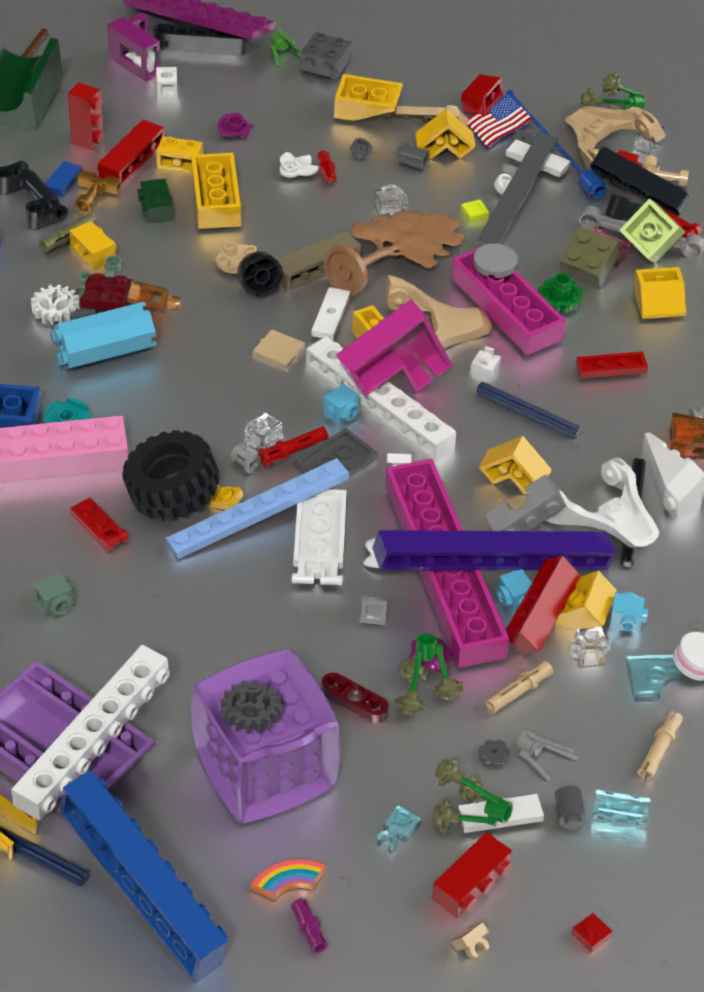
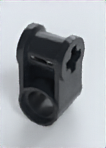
M611 194L605 215L618 220L628 221L643 205Z

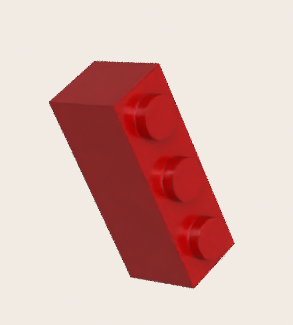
M80 82L68 92L71 143L93 151L104 139L101 111L102 99L100 89Z
M486 832L433 883L432 900L456 918L464 911L469 912L482 894L486 895L489 893L500 876L505 877L512 867V850Z

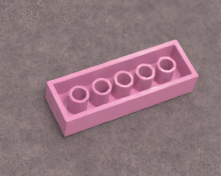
M123 415L0 428V483L123 470L124 463L128 460V446Z

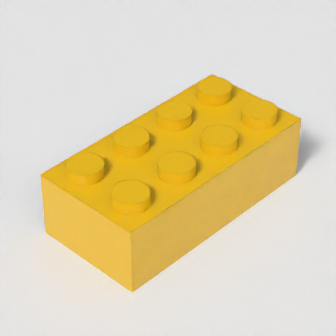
M234 153L191 155L198 229L240 227L241 204Z

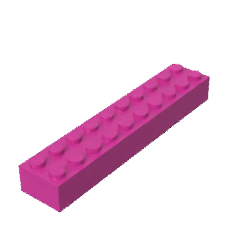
M433 459L386 467L385 489L402 530L463 531ZM419 570L457 667L463 668L507 659L509 637L480 570Z

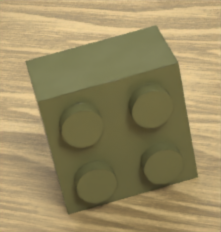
M579 226L559 260L561 273H566L571 278L600 289L620 255L619 242Z

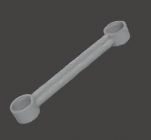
M587 206L579 218L580 225L591 231L602 227L620 232L619 230L626 224V221L604 216L602 211L595 206ZM586 215L593 216L597 221L589 220ZM690 234L686 238L680 237L672 247L682 249V253L690 259H698L704 251V238L697 234ZM688 244L697 245L699 250L692 249Z

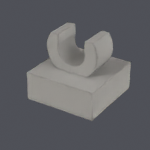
M363 596L360 623L386 625L388 598Z

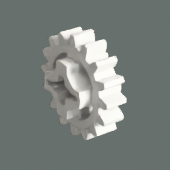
M60 284L56 287L49 285L48 289L40 288L41 293L35 292L34 298H31L32 314H35L36 319L42 318V323L48 320L53 325L55 322L62 323L63 320L70 321L72 312L80 310L79 295H76L75 290L69 291V286L61 288Z

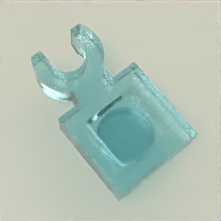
M398 805L383 823L384 831L378 834L376 846L379 847L383 842L388 841L390 842L388 853L395 852L397 841L401 840L406 843L421 825V818Z

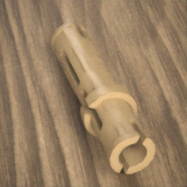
M544 660L530 671L522 672L518 679L485 700L484 703L487 710L495 714L528 690L536 689L538 683L553 675L552 666Z
M669 711L662 726L657 728L655 739L640 768L637 770V774L645 780L647 773L649 774L647 781L654 778V774L669 745L675 742V734L683 722V717L678 712L675 713L672 719L674 711Z

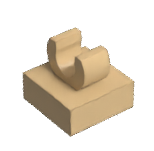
M481 922L470 926L450 942L456 951L465 949L467 956L470 959H475L479 956L475 951V944L479 945L482 951L489 949V943L486 939L482 938L489 931L484 923Z

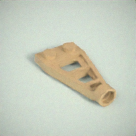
M446 105V108L396 106L395 111L383 114L387 118L428 123L447 109L463 124L468 126L466 116L457 106Z

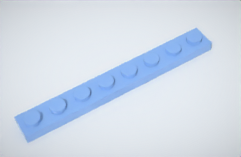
M336 458L166 537L167 545L177 559L183 558L349 480V472Z

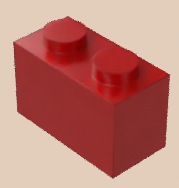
M479 74L461 94L463 111L486 115L503 96L501 77Z

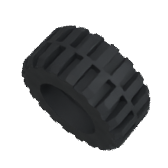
M172 430V433L161 432L158 436L147 438V441L144 443L140 442L136 446V450H132L128 455V460L125 461L122 472L124 484L136 510L148 518L153 519L154 517L159 521H164V519L173 521L177 520L178 517H188L194 511L198 512L202 509L203 504L207 505L211 501V495H215L220 482L219 470L208 443L196 434L193 435V433L188 431L181 433L179 430ZM181 471L180 473H178L177 475H175V476H173V477L166 478V479H162V478H164L165 476H167V475H169V474H171V473H175V472Z

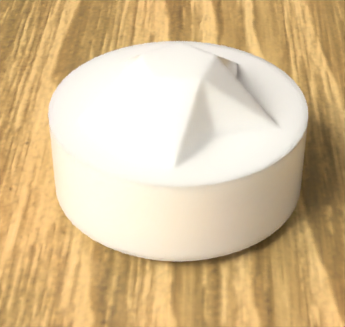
M501 174L494 182L495 189L501 195H503L512 179L510 175Z

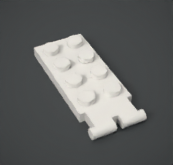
M328 489L297 504L293 567H298V572L292 573V583L314 584V579H320V585L342 586V576L338 575V569H343L347 490Z

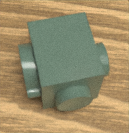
M61 573L34 584L35 601L46 617L54 614L62 615L74 606L73 595L75 594V588L70 580L66 581Z

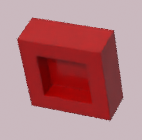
M594 913L590 914L572 929V935L591 953L612 938L613 933Z

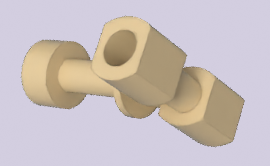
M652 155L645 156L643 168L665 180L679 182L678 186L687 187L689 171L681 170L680 174L659 171L660 166L656 167L657 157Z

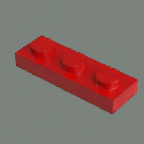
M643 351L576 357V366L580 379L646 374L648 371Z

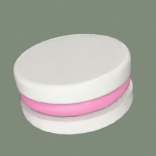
M689 632L681 638L673 652V660L676 667L684 675L698 681H704V633Z

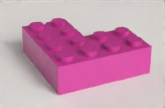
M412 299L401 305L396 311L382 319L377 325L363 333L358 339L336 354L348 376L364 396H367L399 371L413 390L418 393L433 382L432 378L420 364L424 363L436 378L453 367L426 315Z

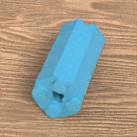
M145 302L55 324L54 330L50 331L52 343L56 344L58 353H56L58 365L64 366L65 369H70L156 346V341L152 342L151 338L156 336V331L150 311H144L143 309L146 306Z

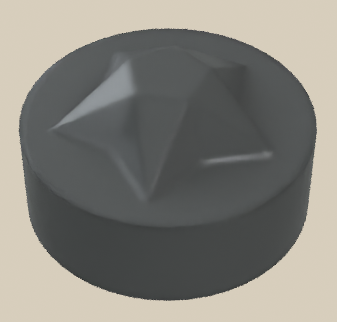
M363 138L355 139L350 146L351 154L357 159H366L372 151L371 144Z

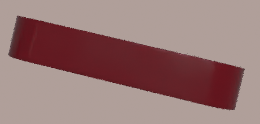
M328 673L322 678L321 690L325 697L373 723L383 722L388 717L389 705L381 696L338 673ZM358 694L362 699L351 701L348 699V696Z

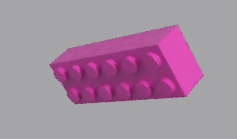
M477 249L452 258L451 279L480 309L486 312L488 317L527 356L564 340L566 320L516 270L511 275L503 278H494V275H489V277L482 275L474 267V253Z

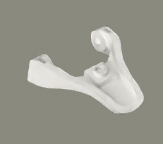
M618 457L602 464L601 475L608 485L622 490V496L619 499L616 497L600 506L598 512L591 513L579 505L570 502L565 494L559 490L567 506L544 520L559 525L590 526L614 535L628 547L636 549L650 545L659 536V530L654 520L645 509L638 495L635 473L625 461Z

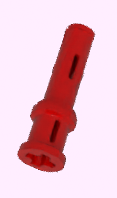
M321 426L285 442L279 440L271 447L266 449L260 448L257 450V454L261 456L262 466L267 469L270 467V464L280 460L286 461L291 454L327 440L329 436L325 427Z

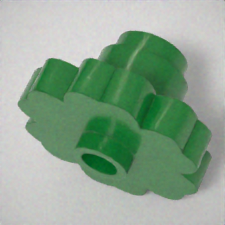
M557 273L553 278L545 280L543 286L538 288V293L557 312L570 313L575 311L583 300L582 288L576 287V282L571 280V277L566 273Z

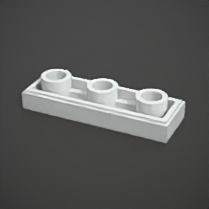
M515 140L506 150V156L521 162L531 145ZM551 153L542 171L550 173V175L555 177H561L570 167L571 161Z
M328 288L311 330V336L321 339L327 336L331 340L334 339L350 299V291Z
M538 794L502 799L513 804L512 814L507 823L498 822L496 827L486 823L461 821L463 832L468 833L542 822L544 814ZM487 801L458 805V812L467 816L488 817V814L484 813Z

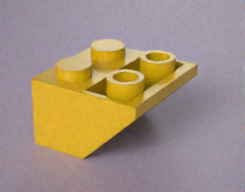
M679 267L636 270L633 292L642 319L686 316L684 280Z

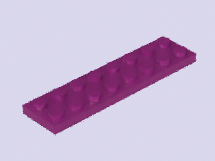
M124 0V5L250 40H254L274 30V21L267 20L266 17L252 16L249 12H237L233 8L219 7L216 3H205L202 0Z

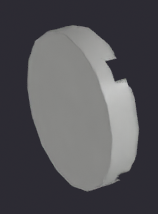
M486 244L478 248L474 253V267L484 276L494 275V278H503L511 275L516 270L518 256L513 249L506 245Z

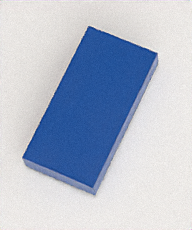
M64 161L47 180L45 185L53 194L64 196L78 179V175L83 170V167Z

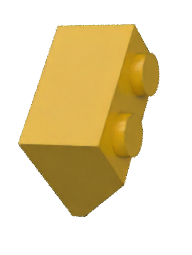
M599 570L581 576L555 624L580 632L601 628L606 622V617L613 604L614 595L617 590Z

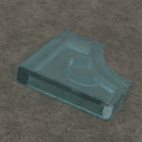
M673 654L627 656L626 665L634 702L660 701L663 687L670 682L681 680L682 672L676 667Z

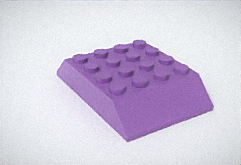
M36 660L0 692V770L18 782L93 698ZM126 722L118 737L112 738L103 754L99 757L97 756L90 763L87 772L91 770L96 777H101L105 781L107 788H109L155 745V741ZM62 796L54 808L59 813L61 812Z

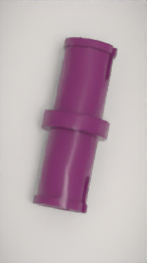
M302 898L295 900L290 907L299 923V932L305 936L312 953L316 952L318 954L325 951L328 947V942L321 932L319 919L313 915L305 898L304 900Z

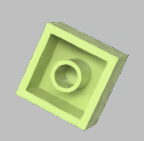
M650 198L619 230L653 263H656L685 233Z

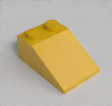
M343 74L335 96L334 118L356 121L395 111L403 83Z

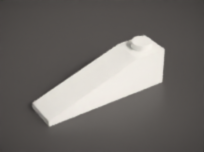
M649 432L645 433L642 451L665 509L671 512L676 519L700 510L704 493V472L690 458L683 459L680 457L679 451L676 449L669 450L665 442Z

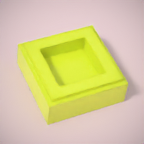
M480 199L461 204V211L469 223L489 218V211Z

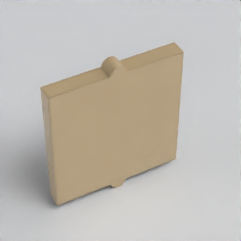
M271 329L264 338L260 339V343L253 350V354L287 368L294 359H298V355L305 348L306 343Z

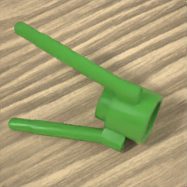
M281 30L272 34L270 49L273 52L277 66H280L277 50L285 51L290 48L300 58V51L293 46L296 44L295 41L286 36Z

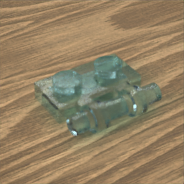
M596 790L593 818L603 820V824L592 822L591 833L599 834L601 838L609 839L612 836L624 838L626 842L634 843V840L645 842L647 831L637 830L636 825L647 827L650 799ZM612 821L628 824L627 828L612 826Z

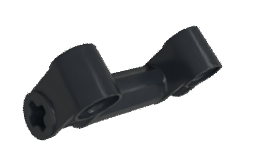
M18 161L14 164L0 167V194L8 195L25 189L35 200L28 202L25 206L27 227L37 230L61 222L67 217L68 209L59 203V199L37 174L29 169V165L25 161Z

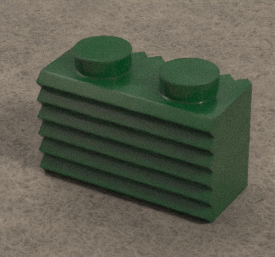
M166 178L141 181L140 189H137V197L139 202H143L141 203L142 215L147 216L149 223L152 221L155 223L156 221L173 220V202Z

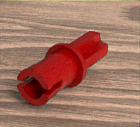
M325 150L320 151L317 154V160L320 164L319 171L323 174L326 183L331 184L337 179L334 171L335 164L331 161L328 151L326 153Z

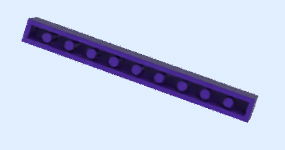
M379 530L372 547L380 570H539L545 559L563 556L575 570H608L616 555L608 533L600 531Z

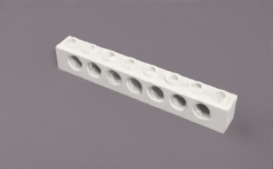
M325 336L306 348V365L336 388L345 384L359 394V405L429 458L433 459V461L436 462L455 449L456 431L390 382H384L367 396H364L350 379L337 358L336 354L343 349L337 342Z
M141 645L11 789L13 806L39 821L46 813L52 812L57 801L62 796L63 787L87 772L90 763L97 756L99 757L103 754L112 738L118 737L126 722L132 720L141 705L152 698L156 688L167 681L170 673L168 670V658Z

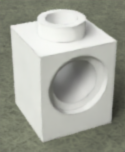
M156 67L157 98H178L177 68Z

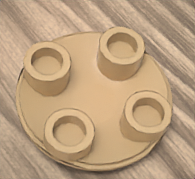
M227 242L224 244V248L216 255V265L226 273L237 274L239 263L243 257L249 253L256 252L257 248L254 245Z

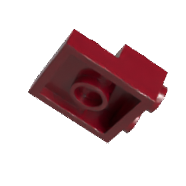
M101 273L89 275L85 281V291L80 299V307L113 310L128 306L133 296V279H127L126 276L122 275L106 277Z

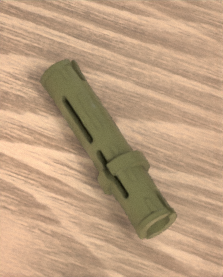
M92 213L87 214L69 226L53 231L51 236L39 241L40 249L44 253H48L58 246L66 245L67 241L70 240L69 230L90 221L97 225L95 216Z

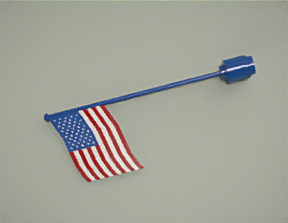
M508 90L506 95L498 100L486 115L474 113L467 118L468 128L473 131L487 149L496 142L519 131L531 121L544 134H550L514 96L513 90ZM557 143L555 147L567 160L571 161L574 168L581 174L578 179L579 186L589 197L594 199L602 198L607 192L606 183L592 169L583 171Z

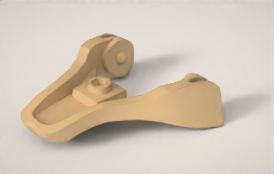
M584 106L567 116L564 120L566 125L577 136V145L586 170L591 169L590 164L599 151L594 148L597 142L613 131L620 129L639 130L646 139H651L655 143L666 136L659 122L651 113L633 106L623 110Z
M388 275L385 288V299L388 307L396 311L401 305L412 299L421 311L431 312L435 333L444 349L457 343L480 338L491 332L492 323L484 310L477 307L457 308L448 306L426 295L409 282Z

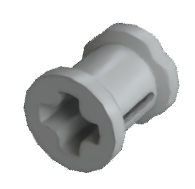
M238 444L230 453V461L234 464L238 463L244 467L245 472L251 474L259 467L261 456L252 454L245 445Z

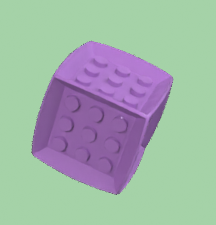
M291 649L279 650L247 659L216 672L195 684L191 704V723L195 746L215 790L239 823L253 822L285 812L318 797L335 786L341 757L338 722L317 681ZM253 679L257 681V685L267 682V689L274 687L276 688V695L281 696L282 713L279 715L278 723L271 722L270 730L261 727V733L259 734L255 729H251L250 734H246V729L244 728L238 732L235 731V724L227 726L226 719L222 718L221 699L224 698L225 690L231 691L232 684L240 687L242 680H245L247 685L251 684Z

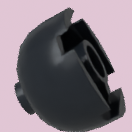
M262 251L252 252L243 257L237 270L238 281L243 289L256 297H263L275 291L278 287L279 279H282L283 276L282 266L278 260L267 252Z

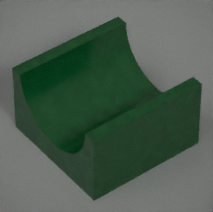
M50 38L43 54L37 57L18 56L0 46V124L32 130L38 129L63 77L58 39Z

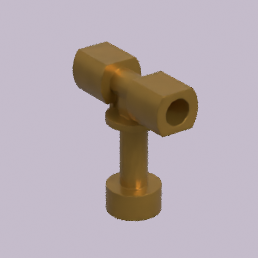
M82 170L78 175V186L88 188L89 191L87 194L79 196L75 202L76 208L82 213H89L94 206L93 199L96 195H102L103 192L118 195L122 189L121 179L106 176L104 179L97 178L96 173Z

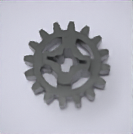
M253 679L252 683L247 685V682L242 680L240 687L232 684L231 691L225 690L224 698L221 699L222 718L226 719L227 726L235 724V731L237 732L242 728L246 729V734H250L251 729H255L259 734L261 733V727L270 730L271 722L278 723L279 715L282 713L281 696L276 695V688L267 689V682L257 685V681Z

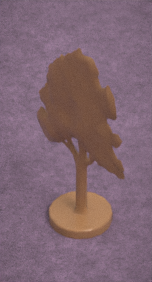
M401 211L393 213L390 217L372 216L370 217L372 225H367L365 222H356L351 225L352 236L362 240H371L377 246V250L361 258L359 253L349 246L339 245L331 248L326 253L324 259V270L327 279L333 288L350 291V297L360 294L366 288L368 282L366 266L385 256L404 255L407 259L421 264L423 267L432 268L433 265H437V261L434 260V254L438 256L450 255L448 251L443 250V244L457 246L465 239L464 233L454 232L457 228H460V222L457 219L450 218L451 215L425 213L424 211ZM384 242L392 243L390 247H383Z

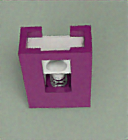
M142 12L129 20L121 17L107 24L109 58L145 82L156 77V67H161V64L155 61V52L160 51V41L149 34L148 15Z

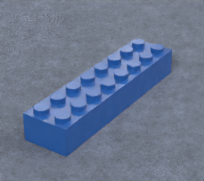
M91 770L63 787L60 813L194 983L198 982L223 964L228 944V936L225 930L220 925L216 926L210 919L208 909L202 903L198 904L187 883H181L175 875L172 864L161 858L155 843L151 839L147 840L144 837L138 822L134 818L130 819L124 812V806L117 797L113 798L108 792L105 781L101 777H96Z

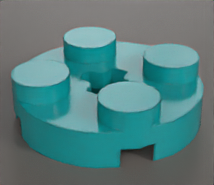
M66 398V402L59 403V400L51 402L45 408L43 417L44 423L90 419V413L84 402L74 398Z

